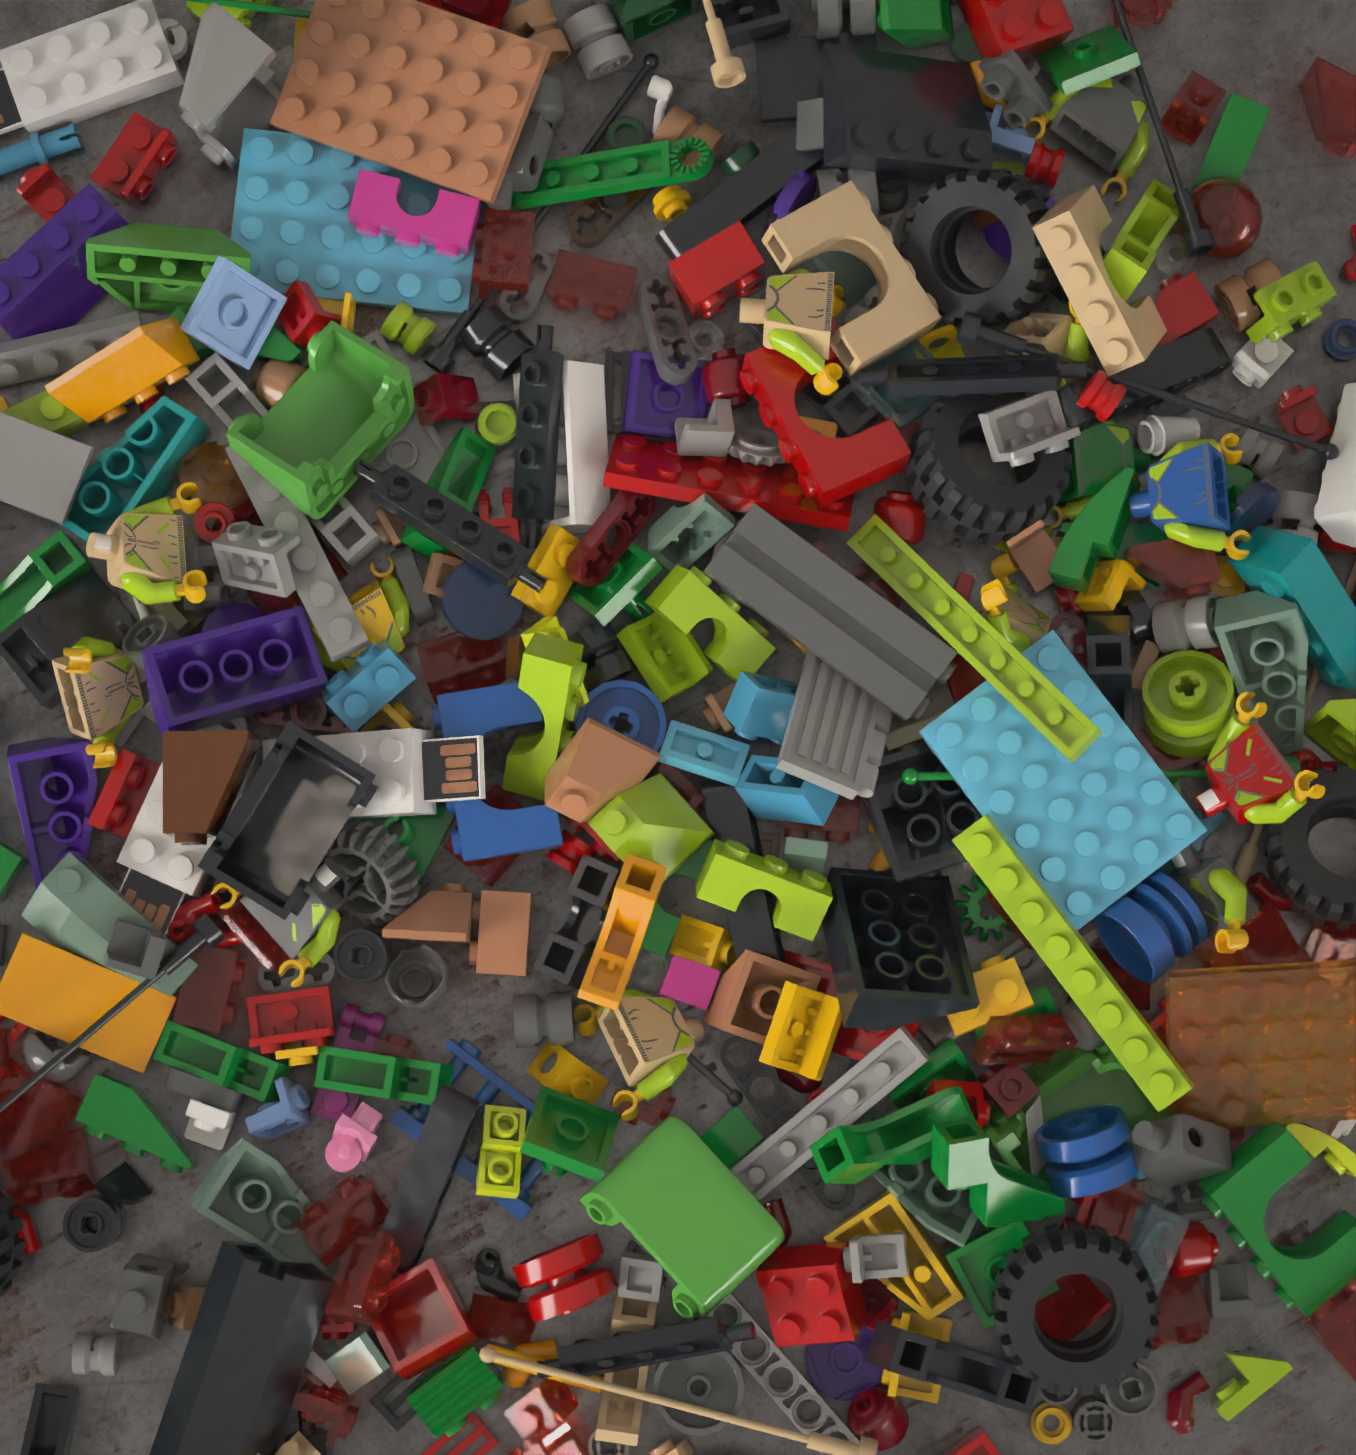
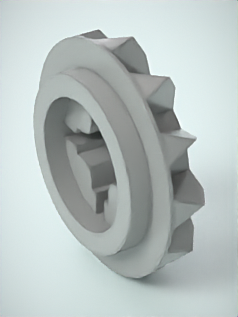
M746 426L735 430L729 447V454L731 456L740 458L743 463L751 462L756 466L758 464H765L770 467L774 463L782 464L786 462L780 452L779 438L774 430L758 426Z

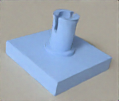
M218 256L179 329L236 365L249 370L283 308L287 297L230 260Z

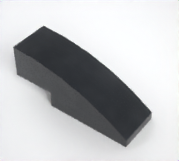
M36 1383L20 1455H70L78 1402V1389Z

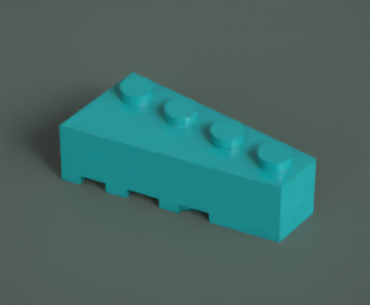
M164 395L125 430V436L111 448L107 447L96 457L98 460L85 471L65 525L62 526L87 542L92 532L106 535L109 528L122 513L163 498L210 428L197 416Z
M1258 525L1250 533V541L1242 542L1237 547L1239 550H1248L1250 552L1248 557L1243 560H1234L1228 557L1226 560L1252 591L1258 590L1297 604L1309 638L1307 658L1317 669L1318 676L1331 687L1340 686L1355 691L1356 607L1312 538Z

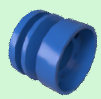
M1154 871L1128 891L1127 897L1122 896L1095 917L1098 935L1114 960L1128 974L1138 981L1147 984L1156 981L1175 965L1176 957L1183 958L1192 952V948L1199 946L1207 940L1208 935L1205 919L1189 894L1175 880L1158 871Z

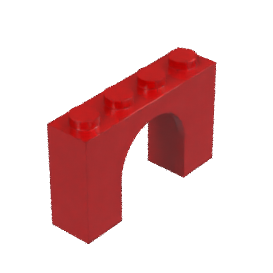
M833 316L831 319L830 339L839 328ZM762 346L745 354L740 372L741 383L749 395L754 394L760 405L759 413L763 423L768 429H774L779 438L778 445L784 460L787 463H793L799 474L798 482L802 492L807 498L812 497L818 509L906 469L911 451L892 418L845 438L826 437L807 427L796 411L794 397L805 386L813 383V378L816 374H809L796 361L777 350L767 349L765 346ZM830 346L829 360H825V365L836 363L842 370L845 369Z

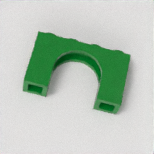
M1271 1119L1231 1153V1170L1204 1177L1196 1184L1206 1195L1200 1200L1205 1208L1216 1220L1222 1216L1230 1225L1225 1230L1229 1238L1240 1250L1247 1247L1254 1255L1249 1261L1253 1268L1265 1281L1271 1277L1278 1285L1273 1292L1289 1311L1296 1307L1308 1317L1356 1276V1218L1346 1210H1343L1314 1236L1301 1244L1283 1247L1269 1242L1264 1229V1215L1271 1197L1280 1187L1312 1161L1289 1130L1276 1120Z

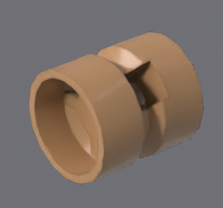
M550 0L527 1L511 9L502 18L506 32L547 45L552 49L545 69L548 70L555 67L572 54V49L564 31L555 28L558 24V17Z
M674 105L662 120L651 143L664 140L676 141L682 138L688 139L689 136L696 138L697 136L708 145L714 160L724 141L725 134L707 123L697 125L696 116L680 106ZM692 151L683 158L682 165H685V167H692V164L697 165L696 162H700L699 158L702 157L701 152Z
M1265 258L1246 268L1244 277L1235 274L1214 286L1217 302L1225 318L1238 332L1252 326L1261 319L1263 311L1253 296L1254 293L1282 278L1280 271L1270 259Z

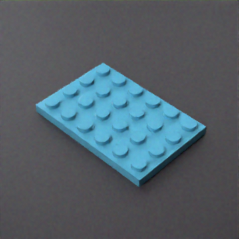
M244 128L230 239L251 254V275L282 295L285 294L295 280H299L309 284L316 298L344 301L345 292H350L358 305L395 308L403 300L412 306L414 311L460 316L464 310L469 311L479 219L469 255L459 253V256L454 258L435 252L434 246L419 243V247L415 248L399 244L395 241V236L380 233L379 237L362 235L355 231V226L350 225L348 218L360 169L399 178L402 185L399 206L404 212L414 216L424 215L433 209L440 189L458 194L462 193L293 133Z
M1051 630L1021 654L1103 732L1073 764L987 680L918 733L980 814L984 816L988 813L1078 931L1204 834L1207 829L1055 631Z

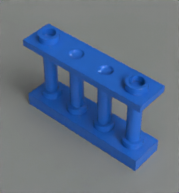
M462 1038L457 1043L455 1040L449 1039L445 1047L455 1054L448 1063L454 1065L451 1087L468 1065L488 1079L474 1098L483 1103L477 1121L483 1115L485 1104L490 1105L502 1090L521 1104L519 1108L526 1109L527 1125L535 1101L478 1059L482 1052L469 1041ZM418 1103L415 1106L412 1104L409 1109L403 1105L399 1106L389 1121L417 1141L432 1105ZM464 1152L456 1170L457 1173L474 1186H476L478 1156L474 1160ZM533 1157L521 1173L520 1191L517 1199L489 1196L520 1221L524 1220L534 1206L527 1200L531 1196L529 1193L530 1189L544 1172L542 1160Z

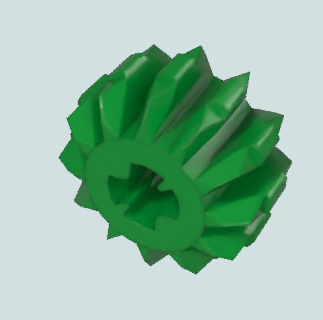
M974 875L971 877V883L975 891L973 892L966 885L961 884L958 887V891L968 899L967 901L955 900L956 908L965 909V914L958 915L960 923L966 920L970 922L963 935L970 937L976 928H980L979 943H986L988 931L991 929L994 939L997 942L1002 941L1004 938L999 926L1002 925L1010 932H1014L1017 926L1007 919V912L988 887H983L980 877ZM990 897L996 902L993 909L997 914L993 919L991 915L983 919L979 915L982 908L977 903L981 898L985 902Z

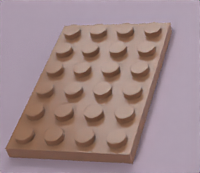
M316 0L270 124L276 128L494 205L552 49L547 45L415 0Z

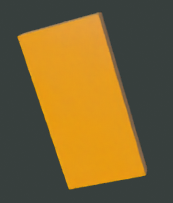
M22 932L0 982V1015L71 1043L135 989L140 982ZM149 987L79 1047L144 1073L177 996H169Z

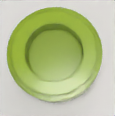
M493 403L481 411L478 417V429L482 437L489 443L498 446L506 445L517 436L518 416L509 405Z

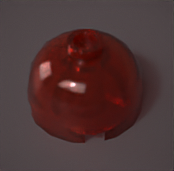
M1221 176L1212 178L1211 181H1206L1202 185L1199 184L1190 191L1202 229L1212 230L1217 245L1214 251L1204 255L1205 258L1226 261L1238 258L1252 248L1260 235L1263 215L1260 201L1249 186L1238 179ZM1180 217L1183 235L1185 236L1186 232Z

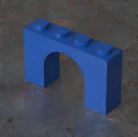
M519 682L437 695L438 706L431 707L435 731L442 730L443 738L480 735L484 739L498 731L543 724L544 719L537 703L518 688ZM480 799L446 802L448 813H456L458 829L451 830L454 853H462L463 861L465 862L564 846L559 812L545 805L515 810H501L485 804Z

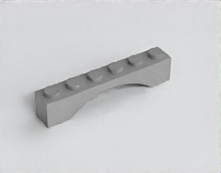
M217 352L185 378L228 428L234 419L240 415L244 416L252 412L262 419L268 412ZM344 496L337 501L328 513L318 520L312 519L305 514L351 568L382 543L379 535Z

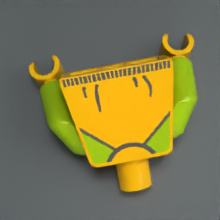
M386 556L390 569L385 573H378L372 562L370 569L375 581L347 598L369 643L377 644L385 638L399 653L405 648L402 638L409 632L410 605L399 579L396 578L394 562L391 557ZM305 613L322 665L336 672L341 670L346 672L357 662V656L366 647L332 663L310 617Z

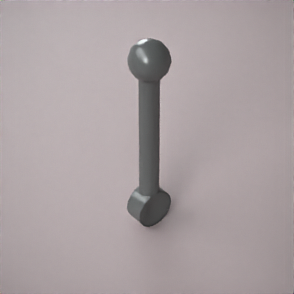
M690 1053L687 1061L727 1096L729 1104L733 1106L739 1105L743 1100L742 1093L736 1089L732 1090Z

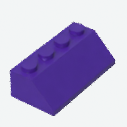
M91 183L87 184L0 266V326L14 340L75 326L109 294L100 284L96 285L87 279L86 241L89 238L129 224Z
M302 606L142 649L149 699L162 739L163 731H196L320 696L325 689V685L328 683Z

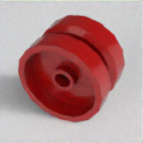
M597 1232L570 1240L512 1266L519 1287L531 1288L547 1283L548 1287L532 1294L526 1302L533 1322L546 1320L557 1315L569 1314L596 1302V1299L618 1288V1283L611 1267L603 1265L584 1271V1266L597 1261L604 1253V1248Z

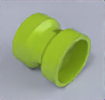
M402 300L388 315L380 330V334L389 341H398L402 344L405 352L415 357L429 341L436 328V323L427 317L420 318L414 313L413 307Z

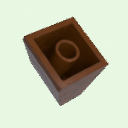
M249 730L163 731V834L175 837V843H182V845L187 846L207 845L208 837H216L226 822L260 746L259 736Z

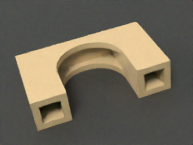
M852 180L772 223L761 239L783 274L813 257L829 251H841L852 254L861 259L873 272L879 289L877 306L838 328L830 339L831 348L850 377L859 373L860 369H866L929 333L941 319L935 299L929 293H925L916 279V273L912 264L907 259L902 258L893 244V237L885 225L879 223L871 211L869 199L862 191L857 190Z
M1092 184L1058 200L1032 228L1109 377L1145 361L1167 332V329L1149 294L1127 304L1112 284L1100 249V236L1112 222V219L1095 185Z

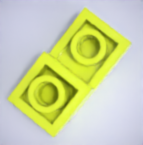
M485 1104L480 1135L475 1195L517 1199L520 1191L522 1156L520 1149L525 1136L526 1109Z
M1285 1120L1281 1123L1282 1126L1289 1130L1309 1157L1316 1158L1324 1150L1327 1154L1323 1157V1160L1339 1176L1345 1172L1349 1176L1356 1177V1154L1345 1145L1327 1134L1306 1125Z

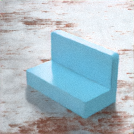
M671 720L658 762L736 786L744 768L750 745Z

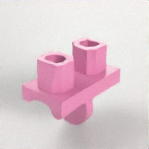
M364 1102L360 1104L351 1118L342 1114L335 1124L332 1139L325 1150L327 1164L335 1171L349 1172L358 1166L360 1160L366 1163L374 1150L378 1138L375 1133L380 1127L379 1123L383 1115Z

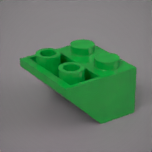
M879 0V5L875 7L879 28L883 29L884 32L908 49L955 39L950 0Z

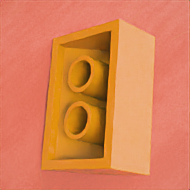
M176 316L137 327L45 385V388L51 396L87 423L104 419L105 423L108 424L128 413L125 406L135 400L137 405L159 394L156 387L161 383L167 381L169 385H172L191 374L187 367L199 361L200 358L185 332L179 329L181 325Z

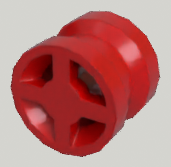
M1036 140L1024 176L1031 180H1041L1046 187L1054 189L1067 150L1062 148L1052 150L1046 148L1044 142Z
M1099 369L1079 395L1076 404L1081 408L1089 407L1095 412L1097 419L1105 422L1122 400L1127 387L1121 383H1112L1108 380L1107 373Z
M563 829L564 846L550 849L545 857L574 875L583 854L594 858L597 851Z

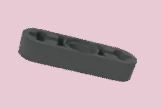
M649 274L644 277L636 293L637 306L659 376L669 384L682 385L690 380L697 366V356L674 283L662 274ZM654 290L655 294L649 293V291ZM656 295L663 296L660 301V304L658 302ZM667 322L675 328L677 334L665 336L658 331L656 324ZM673 354H674L676 363H670V361H671V359H672V357H673ZM678 365H684L683 369H679Z

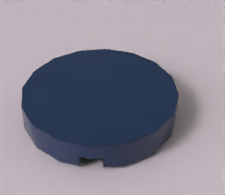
M1260 482L1240 494L1235 501L1238 506L1230 513L1231 530L1224 531L1226 536H1231L1238 530H1244L1250 534L1258 525L1264 526L1279 504L1280 492L1269 483ZM1239 540L1234 541L1236 548L1242 543ZM1226 548L1220 551L1222 554H1227Z
M466 561L452 569L443 583L441 593L443 594V614L451 627L467 638L479 640L498 638L512 629L522 613L523 603L510 595L517 582L505 587Z

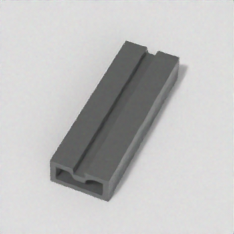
M753 503L730 537L704 570L706 576L903 721H907L911 715L919 719L933 700L927 695L928 691L936 681L944 685L958 666L952 661L958 652L755 503Z

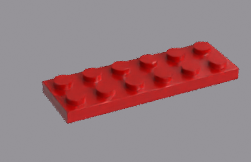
M616 434L603 481L604 487L690 503L705 492L727 510L747 513L753 503H755L775 519L845 532L848 531L854 497L853 493L818 509L812 497L807 498L802 492L798 482L799 474L793 464L781 465L774 463L770 467L765 464H758L756 466L751 462L743 463L740 458L731 455L726 457L678 455L677 442L669 441L663 443L646 440V438L638 434Z

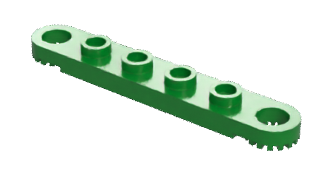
M689 136L688 139L664 140L548 160L544 163L537 188L533 191H514L510 209L495 210L488 207L485 201H480L488 211L504 213L694 181L704 177L710 171L713 165V154L703 139L701 140L697 136L696 138ZM692 151L701 152L702 157L699 158L700 162H696L697 165L692 164V167L682 165L683 158Z

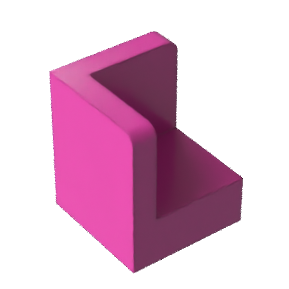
M677 955L673 956L659 994L707 1011L721 971Z

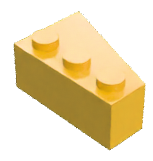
M889 1190L828 1229L823 1237L828 1243L849 1242L855 1235L905 1232L909 1275L907 1277L877 1279L928 1321L962 1300L965 1296V1291L952 1267L927 1229Z

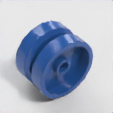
M620 679L602 683L587 694L589 702L580 707L575 724L577 732L588 717L615 730L616 723L625 721L629 724L630 731L629 733L623 732V735L660 753L668 729L663 706L652 691L638 682Z
M1112 1105L1081 1108L1051 1119L1037 1130L1035 1137L1043 1160L1050 1161L1045 1171L1053 1193L1058 1194L1060 1197L1069 1198L1095 1195L1125 1184L1138 1174L1139 1170L1136 1168L1134 1161V1146L1126 1141L1130 1130L1122 1108Z

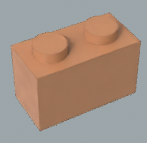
M481 890V899L473 900L472 923L479 924L478 940H471L469 965H476V973L528 977L533 907L532 893Z

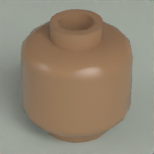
M270 359L265 365L259 366L254 374L253 386L255 387L256 398L264 407L271 409L308 368L296 362Z

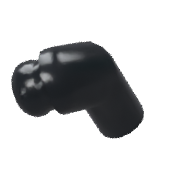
M484 1248L476 1255L474 1260V1268L480 1287L490 1294L516 1304L523 1288L519 1287L518 1282L504 1276L498 1252L492 1248Z

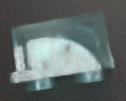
M1147 1195L1144 1204L1137 1203L1133 1209L1128 1226L1132 1227L1133 1230L1127 1243L1132 1251H1136L1142 1259L1158 1296L1187 1231L1189 1221L1181 1215L1166 1210L1163 1200Z

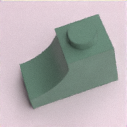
M705 492L686 506L681 507L675 503L648 528V554L669 571L676 564L688 569L735 526V517Z
M786 837L782 860L788 864V867L800 872L808 869L823 875L828 842Z

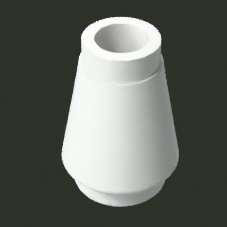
M1151 415L1145 421H1141L1138 424L1136 437L1138 445L1144 453L1159 456L1170 451L1181 440L1199 439L1201 431L1199 422L1194 417Z

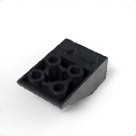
M699 0V9L703 19L712 54H714L705 23L708 21L707 14L704 8L703 1ZM711 0L716 18H720L730 49L790 33L791 17L786 0Z
M92 568L20 616L0 633V657L42 706L52 710L62 700L51 660L64 657L63 649L66 647L72 648L82 637L109 641L117 649L122 650V642L117 632L116 622L120 620L131 628L138 621Z

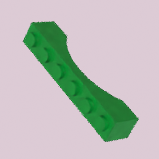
M61 529L29 553L20 565L0 584V633L20 616L92 568L95 569L71 536Z

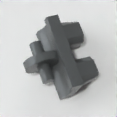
M1012 49L995 58L985 57L978 65L985 75L980 88L987 97L994 100L1002 98L1007 106L1003 111L1002 117L1010 127L1015 128L1026 125L1034 116L1048 113L1053 106L1052 101L1035 79L1041 68L1035 58H1027L1022 61Z
M196 536L184 537L186 572L201 570L207 578V585L203 586L206 597L201 603H192L188 601L186 596H181V599H184V611L197 612L200 616H208L213 612V609L230 604V588L228 585H224L223 581L213 582V568L219 567L212 543Z

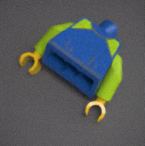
M1227 433L1218 443H1216L1215 439H1194L1178 442L1161 458L1160 462L1148 468V490L1129 496V506L1132 515L1135 518L1151 515L1153 524L1163 530L1168 538L1194 548L1217 552L1226 548L1227 554L1234 560L1247 558L1250 552L1237 549L1234 541L1249 542L1251 539L1250 534L1247 531L1238 530L1231 536H1226L1224 532L1231 530L1225 464H1237L1243 454L1242 450L1231 451L1226 447L1237 446L1239 437L1235 433Z

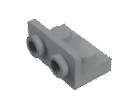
M241 521L229 525L223 534L211 542L224 585L285 598L296 590L286 553L300 543L298 533L283 531L276 527L267 528Z

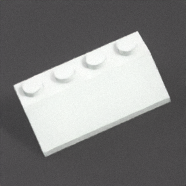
M571 360L563 361L554 520L542 524L541 535H545L551 523L569 533L588 532L611 502L610 488L603 486L604 474L609 460L604 365ZM520 373L513 374L515 412L517 416ZM520 522L521 535H525V523Z
M1355 382L1344 385L1341 402L1337 407L1334 433L1330 438V443L1338 447L1339 455L1333 460H1327L1326 467L1322 472V484L1318 502L1314 506L1316 522L1332 540L1356 548Z

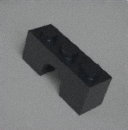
M583 854L567 890V893L573 897L570 915L558 932L549 930L533 966L534 970L580 989L600 936L621 870Z

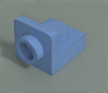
M996 102L993 114L986 112L992 131V154L1027 165L1036 139L1028 137V132L1018 127L1006 126L1005 129L997 127L1004 104Z
M284 1077L275 1080L280 1102L275 1101L264 1104L258 1109V1113L245 1119L249 1134L268 1142L311 1122L307 1109L310 1106V1100L306 1090L302 1085Z

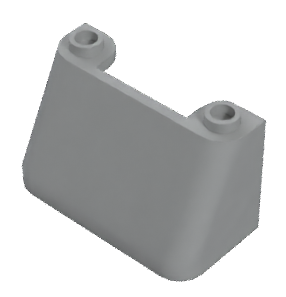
M212 2L201 16L179 103L183 111L180 117L195 131L200 141L204 144L200 151L218 166L223 161L234 169L240 162L244 128L267 130L271 126L270 121L284 85L274 78L275 72L267 67L276 57L274 49L224 8Z

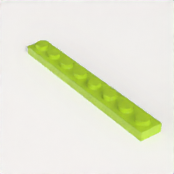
M876 514L846 542L855 553L1072 764L1103 734L1089 718Z
M988 813L952 839L1158 1113L1193 1089L1194 1083Z

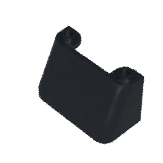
M288 721L274 747L270 750L197 867L286 920L290 912L298 916L310 897V894L305 892L304 889L344 824L358 804L366 808L379 786L372 783L376 775Z

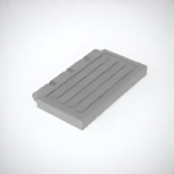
M807 650L776 768L851 800L856 795L865 798L872 797L879 773L878 767L881 765L887 740L886 734L889 732L893 712Z

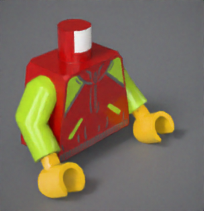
M1244 692L1239 695L1236 700V709L1239 713L1233 714L1227 722L1207 758L1206 773L1211 787L1194 797L1199 810L1206 818H1210L1227 808L1238 824H1246L1248 822L1253 824L1283 823L1307 803V797L1319 799L1325 794V786L1319 784L1309 789L1310 782L1318 777V773L1304 770L1296 775L1258 722L1251 725V718L1262 717L1267 711L1265 702L1257 703L1254 710L1250 711L1249 702L1255 696L1253 692Z

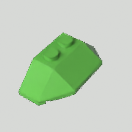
M135 222L87 239V279L96 285L100 284L109 294L132 309L173 313L178 307L187 314L218 256L230 260L251 274V254L216 229Z

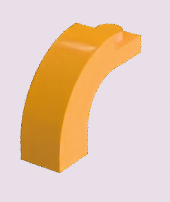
M629 853L627 854L614 888L600 936L577 997L615 1011L618 1010L649 926L667 871L666 866Z

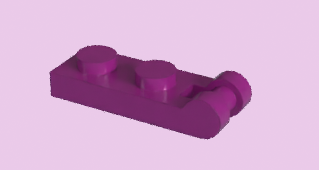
M347 1003L332 1047L376 1053L387 1015L374 1012L371 1015L359 1011L360 1006ZM354 1027L368 1031L365 1042L350 1038ZM318 1088L310 1113L335 1122L339 1120L342 1114L351 1118L357 1109L361 1094Z

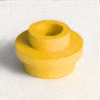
M679 185L668 186L659 191L653 198L652 202L655 206L653 212L658 220L672 222L689 209L692 197L688 191L682 190Z
M1044 1402L1033 1410L1030 1417V1428L1039 1441L1045 1444H1058L1069 1436L1072 1429V1418L1069 1411L1063 1405ZM1048 1415H1055L1058 1418V1425L1052 1430H1047L1043 1426V1420Z

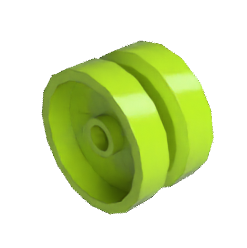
M1195 650L1177 651L1158 659L1146 672L1142 683L1145 731L1152 743L1165 753L1182 758L1202 757L1209 754L1220 732L1232 715L1235 714L1233 677L1225 664L1207 653Z

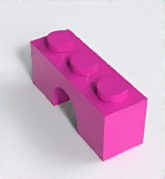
M360 169L348 212L350 225L356 227V232L369 237H379L380 233L395 236L397 243L409 247H419V243L434 246L435 252L448 257L456 258L459 256V253L469 255L481 211L480 199L440 189L433 209L424 215L414 216L407 214L399 206L402 192L399 178Z

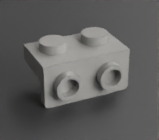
M1056 391L1031 394L978 414L992 462L1009 461L1011 467L1034 461L1033 453L1043 449L1045 454L1063 450L1069 447V439L1081 435L1079 426L1067 427Z

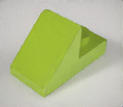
M1224 1350V1354L1243 1378L1239 1381L1232 1378L1224 1383L1215 1392L1218 1398L1211 1404L1221 1417L1226 1421H1230L1293 1370V1368L1286 1360L1280 1357Z

